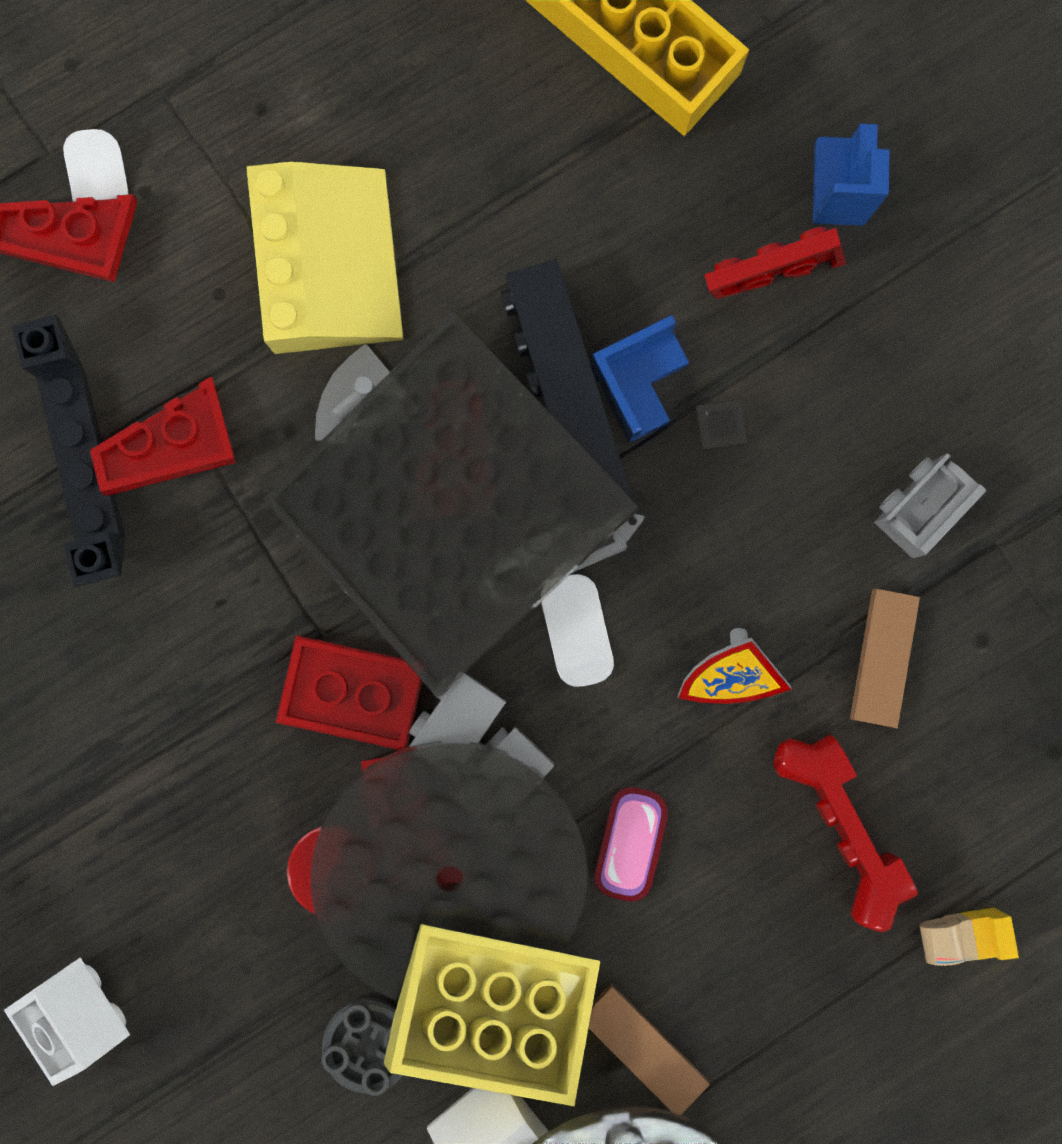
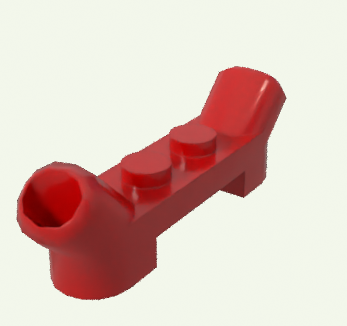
M831 734L812 745L793 738L786 739L779 744L773 763L774 770L779 777L815 788L821 801L816 803V807L828 827L834 825L842 839L841 842L837 843V847L843 859L850 868L856 866L861 875L850 911L853 920L859 925L879 932H886L892 929L898 905L918 896V892L901 858L890 852L878 855L845 793L842 784L857 777V774L844 750Z

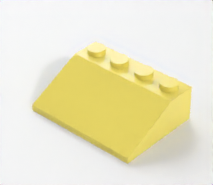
M303 162L246 166L264 342L273 353L281 354L404 340L385 169Z
M421 924L394 1014L384 1065L390 1073L575 1106L600 961Z

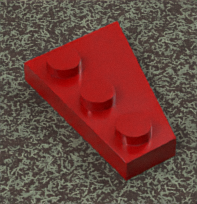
M133 194L117 195V199L104 200L83 197L76 198L74 202L50 203L48 200L0 203V254L115 283L138 200Z
M212 376L199 383L198 389L183 398L178 399L176 397L163 405L165 409L142 423L135 422L90 450L99 489L104 497L236 463Z

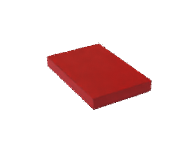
M296 635L276 723L407 751L411 738L409 731L414 725L427 664Z

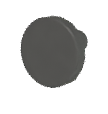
M361 997L343 1005L331 1018L322 1041V1065L343 1087L354 1092L378 1096L403 1076L390 1073L384 1065L397 1007L395 1004L378 997Z

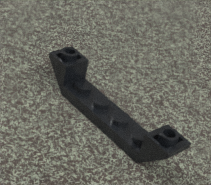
M57 315L13 325L12 329L21 367L37 379L75 540L64 543L74 587H80L119 577L122 575L125 533L116 496L113 494L104 497L100 492L90 453L91 449L102 443L85 369Z

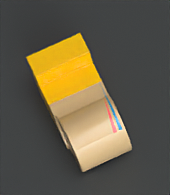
M995 907L945 915L943 918L927 920L920 924L925 959L931 965H956L965 961L995 957L999 960L1019 958L1012 918Z

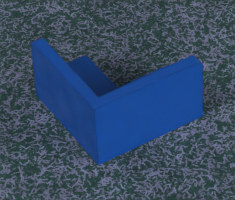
M859 124L851 138H817L814 149L813 224L864 226L888 196L889 149H877L878 124Z
M673 315L594 353L592 356L591 369L629 443L667 425L670 421L651 384L687 367L689 363L673 332L677 324Z

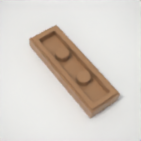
M872 589L850 715L851 720L898 728L920 597Z
M612 984L593 1001L588 1028L679 1118L710 1085L708 1079Z

